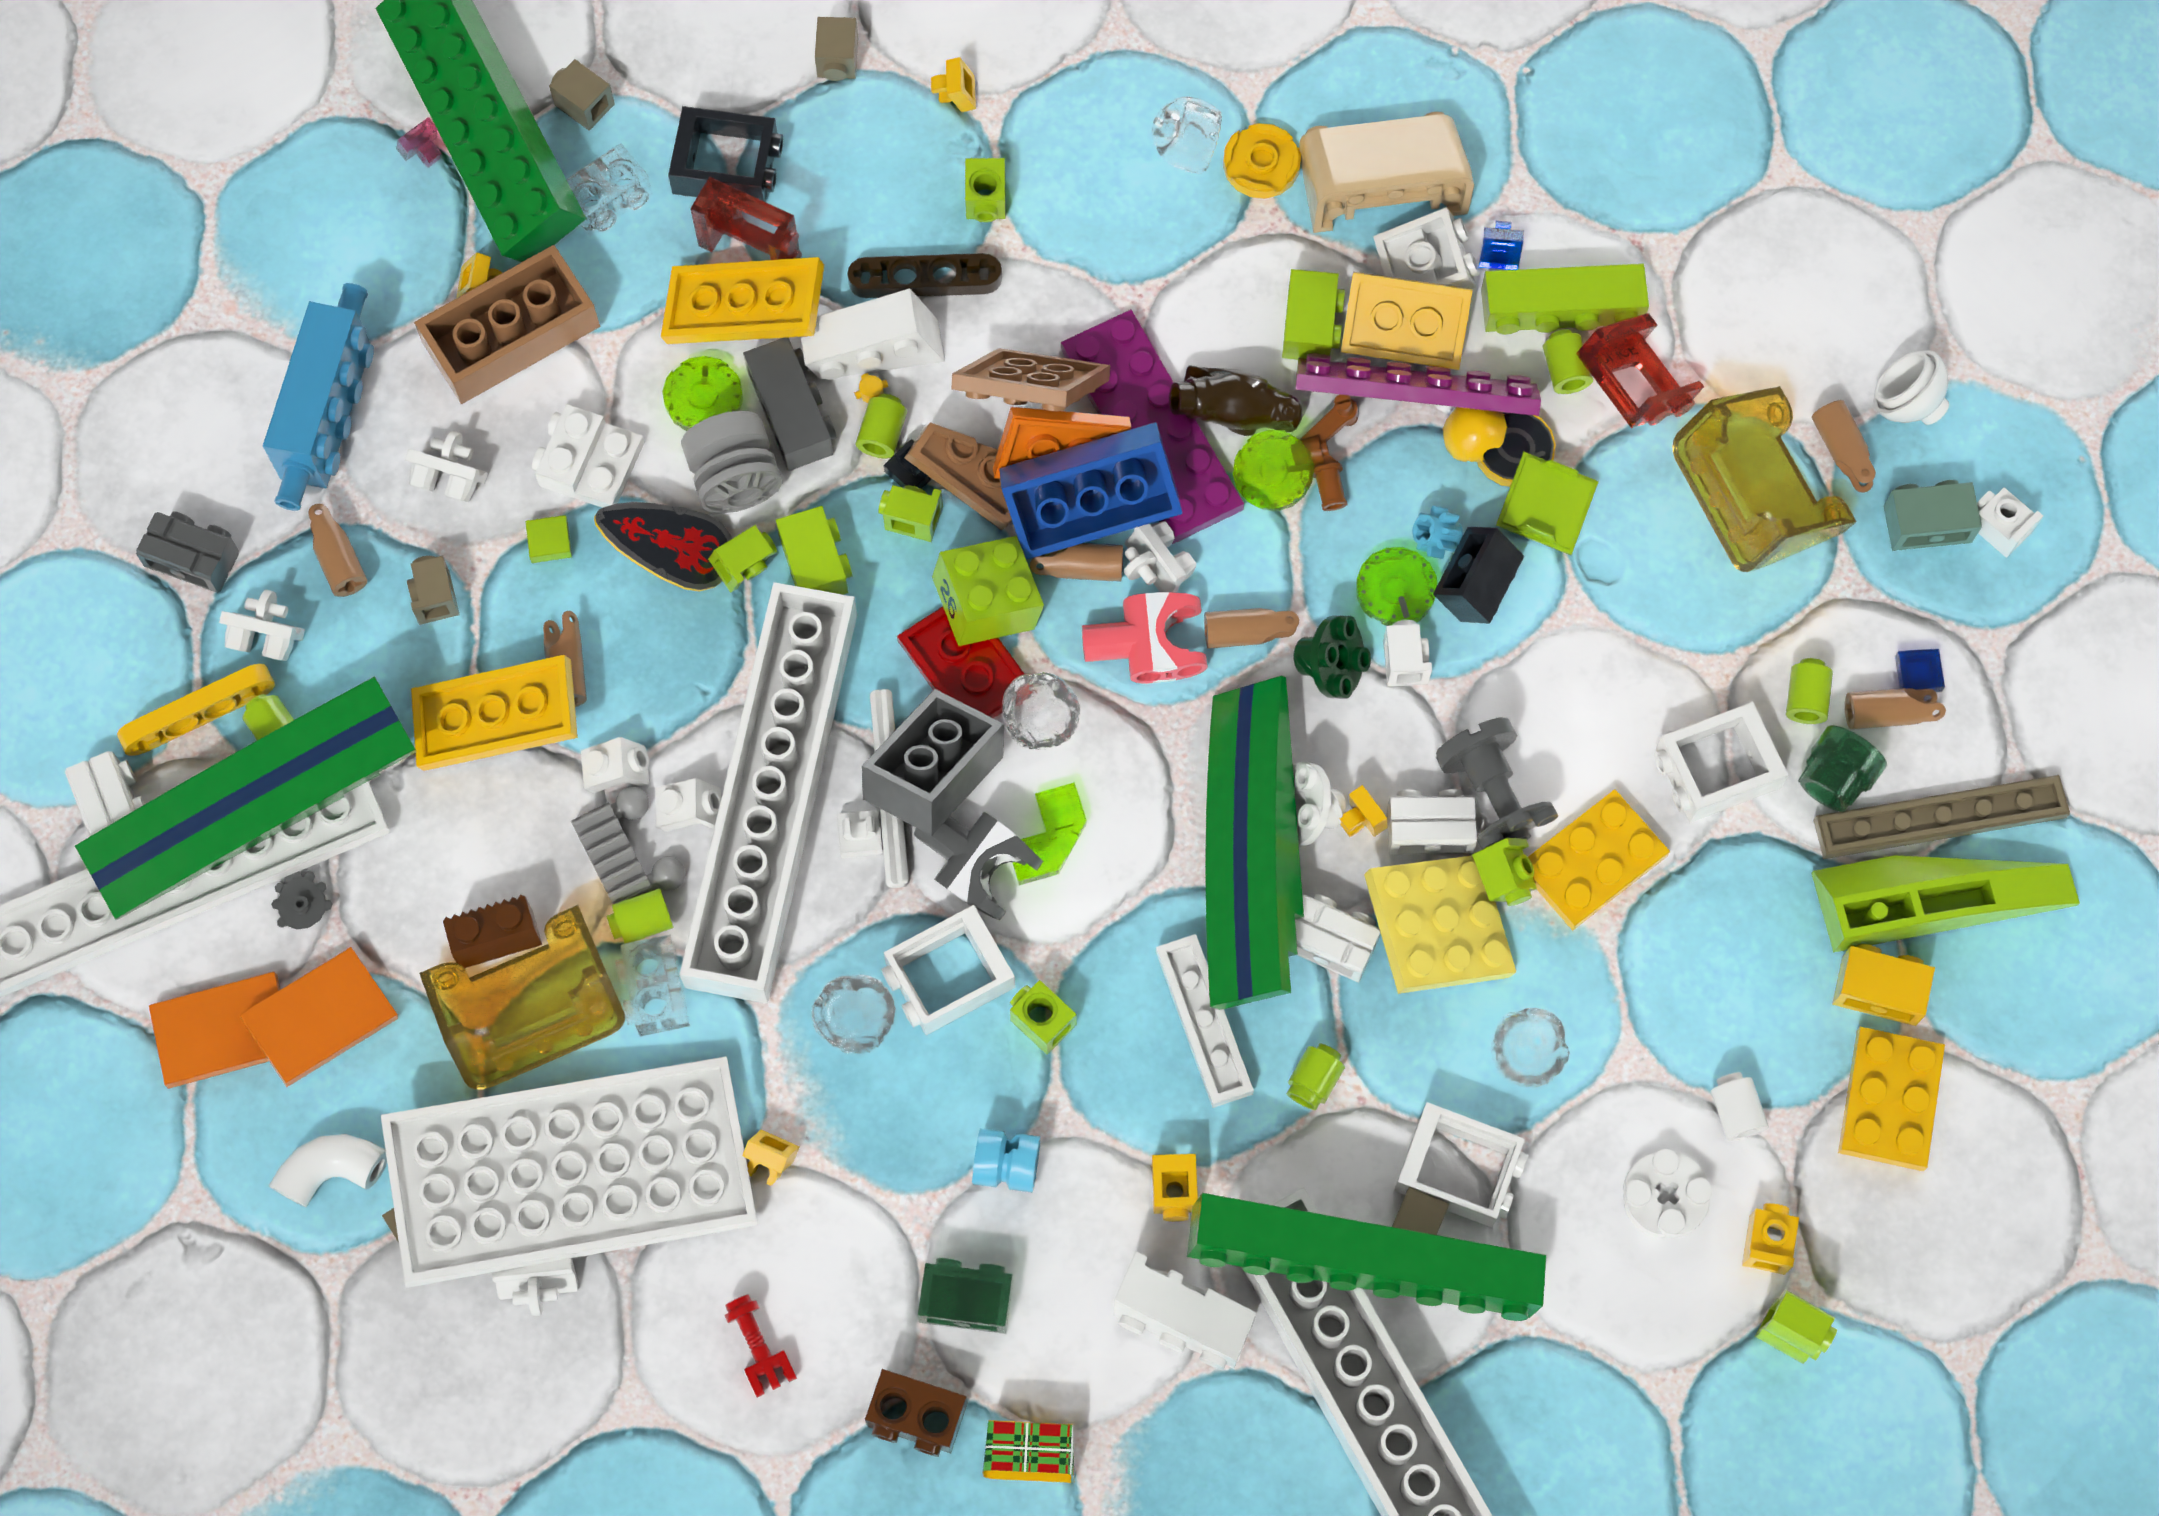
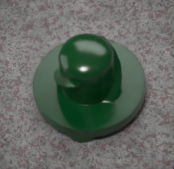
M1330 616L1321 622L1314 637H1303L1297 642L1294 648L1293 660L1297 671L1301 675L1311 676L1317 688L1324 696L1347 699L1356 689L1362 672L1368 671L1371 664V654L1369 649L1364 647L1363 639L1354 617Z

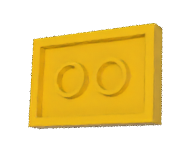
M1353 271L1341 352L1459 370L1472 289Z
M1614 789L1530 854L1528 858L1534 867L1533 879L1538 892L1573 931L1668 857L1670 850Z
M1859 1027L1856 1031L1838 1153L1919 1171L1927 1169L1945 1044Z

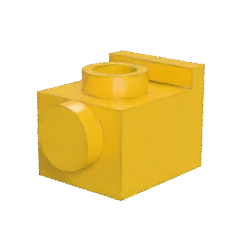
M1196 1154L1152 1155L1154 1214H1163V1220L1168 1222L1188 1220L1189 1213H1192V1206L1198 1199ZM1177 1185L1182 1189L1183 1194L1180 1197H1169L1166 1193L1167 1188Z
M1765 1203L1763 1204V1210L1756 1208L1749 1216L1742 1266L1785 1275L1794 1266L1795 1258L1793 1256L1799 1217L1790 1216V1209L1780 1204ZM1768 1228L1779 1230L1782 1236L1781 1240H1772L1768 1236Z

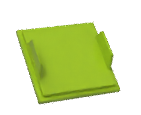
M1523 452L1496 526L1572 555L1599 481L1579 474L1578 470L1555 461H1546Z

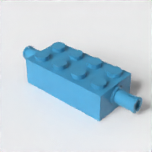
M343 284L338 306L309 301L264 439L263 448L279 478L282 480L274 502H276V505L287 510H300L307 485L327 489L331 475L335 476L339 469L340 453L338 451L342 439L346 440L350 434L352 424L350 413L353 403L358 404L361 399L363 390L361 378L364 368L371 366L374 347L370 344L366 335V329L362 326L359 319L368 293L365 288L357 284Z

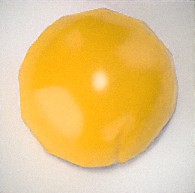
M1456 407L1443 426V439L1447 452L1458 461H1483V455L1487 450L1500 448L1504 442L1507 428L1504 414L1498 411Z

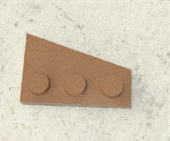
M931 422L926 425L904 458L1000 530L1006 528L1012 520L1001 489V480L994 478L993 466L998 450L976 442L973 437Z

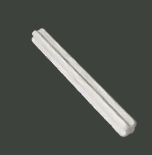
M889 689L873 690L870 693L875 751L895 731L892 692ZM880 809L886 884L889 888L906 887L909 884L904 821Z

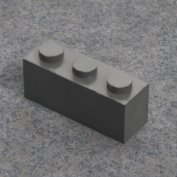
M781 338L743 352L746 370L788 471L832 456L831 440L836 439L837 435L829 415L822 417L818 406L823 404L816 383H808L803 372L808 371V367L805 365L801 348L794 350L789 338Z

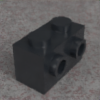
M1467 527L1433 595L1460 622L1490 624L1511 582L1515 578L1524 555L1498 528Z

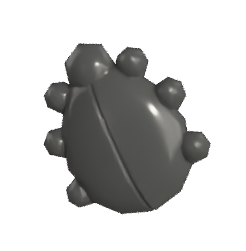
M300 871L285 877V883L276 884L275 891L280 896L279 899L273 900L271 905L273 909L278 910L280 918L277 920L279 927L288 926L296 930L310 928L321 920L325 911L332 908V902L325 900V895L323 894L327 889L326 883L319 882L315 884L313 882L315 878L313 872L308 871L302 876Z

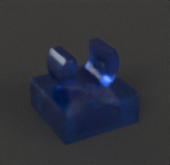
M1496 220L1495 228L1484 227L1479 267L1518 270L1524 242V231L1511 230L1512 222Z

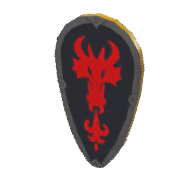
M644 502L616 503L599 509L595 514V525L603 537L618 552L658 578L682 589L698 592L715 588L723 582L708 558L716 548L731 540L732 537L720 521L708 514L683 507Z

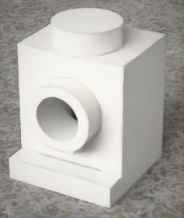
M2005 487L1996 495L1988 491L1977 502L1982 524L1978 534L2006 558L2035 530L2043 518L2039 511L2034 513Z
M1401 620L1393 623L1391 626H1386L1383 646L1387 687L1428 685L1432 672V663L1429 662L1428 639L1421 638L1420 624L1413 620Z

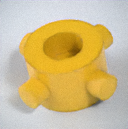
M865 373L861 376L859 390L854 392L856 399L861 398L864 402L868 403L870 398L884 394L883 389L889 387L886 379L881 381L879 377Z

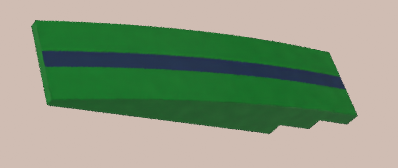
M1282 675L1214 695L1212 701L1206 798L1205 886L1210 1007L1218 1010L1291 993L1289 957L1298 955L1295 919L1304 917L1287 681L1286 677Z
M374 676L177 785L75 845V848L115 920H118L344 798V794L381 775L379 772L417 751Z

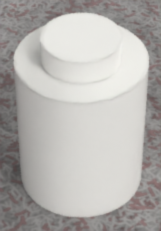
M1736 1072L1716 1080L1718 1086L1713 1088L1711 1093L1728 1141L1748 1138L1762 1133L1769 1128L1751 1077L1743 1078L1741 1072Z

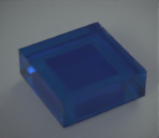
M1939 649L1897 652L1895 661L1900 689L1913 688L1915 690L1932 689L1935 692L1943 691L1945 684Z

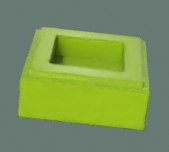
M566 515L525 521L531 563L572 558Z

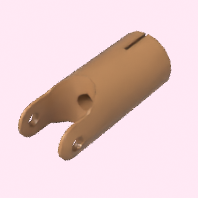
M1844 400L1834 401L1821 407L1811 418L1835 464L1848 476L1855 490L1862 493L1868 492L1873 487V479L1876 472L1869 460L1868 445ZM1859 482L1867 484L1866 486H1861Z
M323 504L312 505L308 514L311 520L310 527L313 533L314 553L333 594L337 597L352 595L365 587L368 581L347 534L332 518L329 509ZM321 510L322 514L317 515L315 511Z
M1078 544L1034 557L1030 562V569L1035 574L1050 575L1056 578L1121 582L1123 545ZM1041 563L1044 567L1039 569L1036 565Z
M1253 608L1204 612L1207 649L1264 644L1275 638L1292 636L1299 625V617L1293 611L1275 612L1269 609Z
M565 611L562 615L563 631L561 635L559 627L554 621L548 620L544 623L545 659L560 655H566L571 659L575 707L584 704L587 700L582 644L577 616L572 611Z
M1913 688L1850 692L1845 697V717L1850 730L1904 726L1938 721L1944 717L1946 708L1942 703L1937 702V693L1932 689L1915 690ZM1926 695H1930L1928 700H1924ZM1935 710H1939L1938 714L1933 715Z

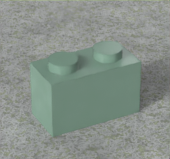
M1946 480L1929 487H1919L1916 484L1902 485L1892 490L1883 506L1892 551L1972 543L1982 528L1973 482L1959 484L1956 480Z

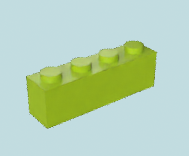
M1644 263L1485 271L1481 287L1485 332H1497L1502 335L1513 334L1519 330H1537L1541 333H1549L1559 328H1576L1580 331H1589L1600 326H1616L1619 329H1629L1643 324L1649 309Z

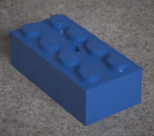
M1157 422L999 468L1001 489L1026 560L1183 514L1179 494Z

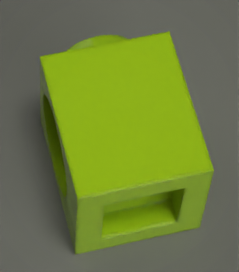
M965 158L966 219H975L979 222L1006 219L1005 158ZM984 189L993 191L989 195H981L978 192Z
M1041 980L1032 988L1028 985L1021 988L1010 1001V1004L1013 1006L1010 1009V1021L1047 1055L1077 1025V1014ZM1036 1007H1045L1051 1011L1052 1016L1049 1020L1038 1023L1029 1017V1013Z

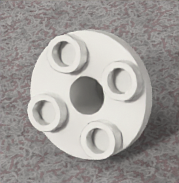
M1298 762L1293 765L1299 846H1306L1315 841L1324 828L1334 829L1341 824L1339 818H1342L1343 814L1346 813V800L1340 791L1331 789L1329 779L1319 765L1309 762Z

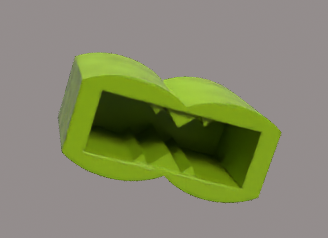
M1785 1290L1780 1298H1777L1769 1308L1755 1337L1804 1364L1809 1357L1817 1360L1821 1352L1825 1353L1830 1347L1837 1333V1329L1831 1326L1835 1317Z

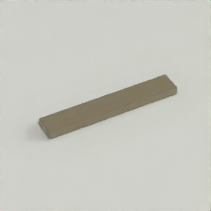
M2060 775L1823 814L1816 816L1813 821L1823 859L2065 819L2070 815Z

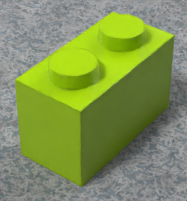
M1291 269L1282 358L1306 359L1307 354L1310 353L1330 356L1332 348L1339 349L1342 325L1334 324L1335 313H1343L1345 289H1337L1338 273Z
M823 506L776 519L778 535L794 585L836 594H847L846 579L853 577L846 553L838 555L835 543L841 541L839 530L834 518H826Z

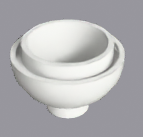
M1930 350L1912 352L1898 359L1884 372L1877 383L1873 400L1875 410L1886 419L1894 422L1910 423L1921 420L1926 425L1937 422L1945 415L1949 408V401L1945 398L1948 388L1946 365L1937 353Z

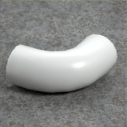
M348 1134L320 1136L298 1147L280 1166L269 1187L303 1207L308 1206L321 1184L332 1177H342L364 1189H370L377 1182L387 1165L386 1150L370 1141Z

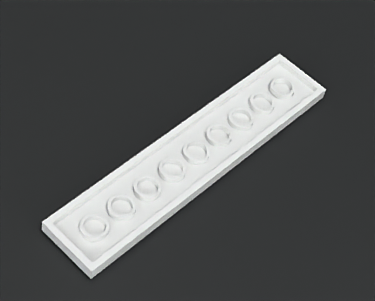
M368 781L344 794V798L118 920H115L88 869L0 905V998L390 833L370 782Z

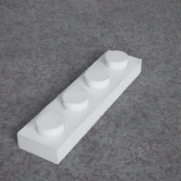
M1194 934L1157 946L1156 954L1212 1108L1253 1095L1254 1089L1224 1009L1218 1010L1210 1007L1208 965L1197 935Z

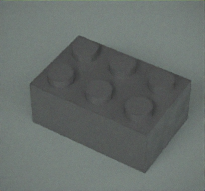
M934 689L862 765L863 800L932 836L1003 758L1004 724Z

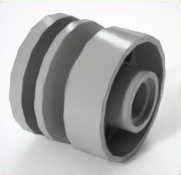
M732 411L709 417L690 428L681 440L689 470L695 474L693 481L696 491H698L701 506L710 513L724 514L754 507L768 500L778 492L783 484L780 471L776 467L774 454L768 451L770 444L761 416L754 412Z

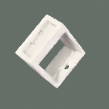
M1754 702L1663 735L1654 753L1658 770L1663 776H1668L1674 788L1671 793L1676 808L1681 813L1685 812L1690 823L1781 789L1788 777L1785 766ZM1733 727L1756 773V777L1702 797L1679 747Z
M974 905L884 952L887 966L882 968L881 971L891 990L900 989L907 1002L901 1006L911 1026L914 1028L920 1024L925 1035L940 1029L1015 988V976ZM966 934L992 982L929 1015L906 975L903 966Z
M1426 1102L1394 1191L1406 1195L1409 1187L1448 1203L1447 1211L1492 1228L1498 1216L1506 1219L1512 1204L1514 1194L1507 1192L1512 1176L1520 1179L1525 1167L1528 1154L1521 1152L1525 1139ZM1436 1128L1506 1154L1488 1208L1417 1182Z

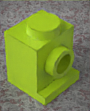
M892 485L890 491L884 490L878 513L883 515L885 530L932 542L943 508L942 490L934 488L932 495H928L921 488L906 485L904 488Z
M754 525L716 548L708 560L731 593L738 589L745 580L743 575L748 581L766 570L768 566L765 562L777 552V549L771 537L766 532L761 533L757 526Z
M1505 838L1472 854L1489 901L1507 902L1508 906H1514L1532 898L1530 892L1536 890L1537 887L1533 879L1534 867L1530 859L1523 853V850L1529 847L1527 839Z

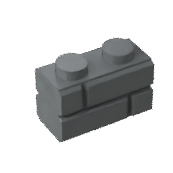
M173 511L170 516L159 512L154 513L147 527V533L143 535L136 549V555L143 566L213 592H221L228 578V572L231 571L239 555V550L231 538L232 535L216 525H209L207 529L196 526L190 517Z

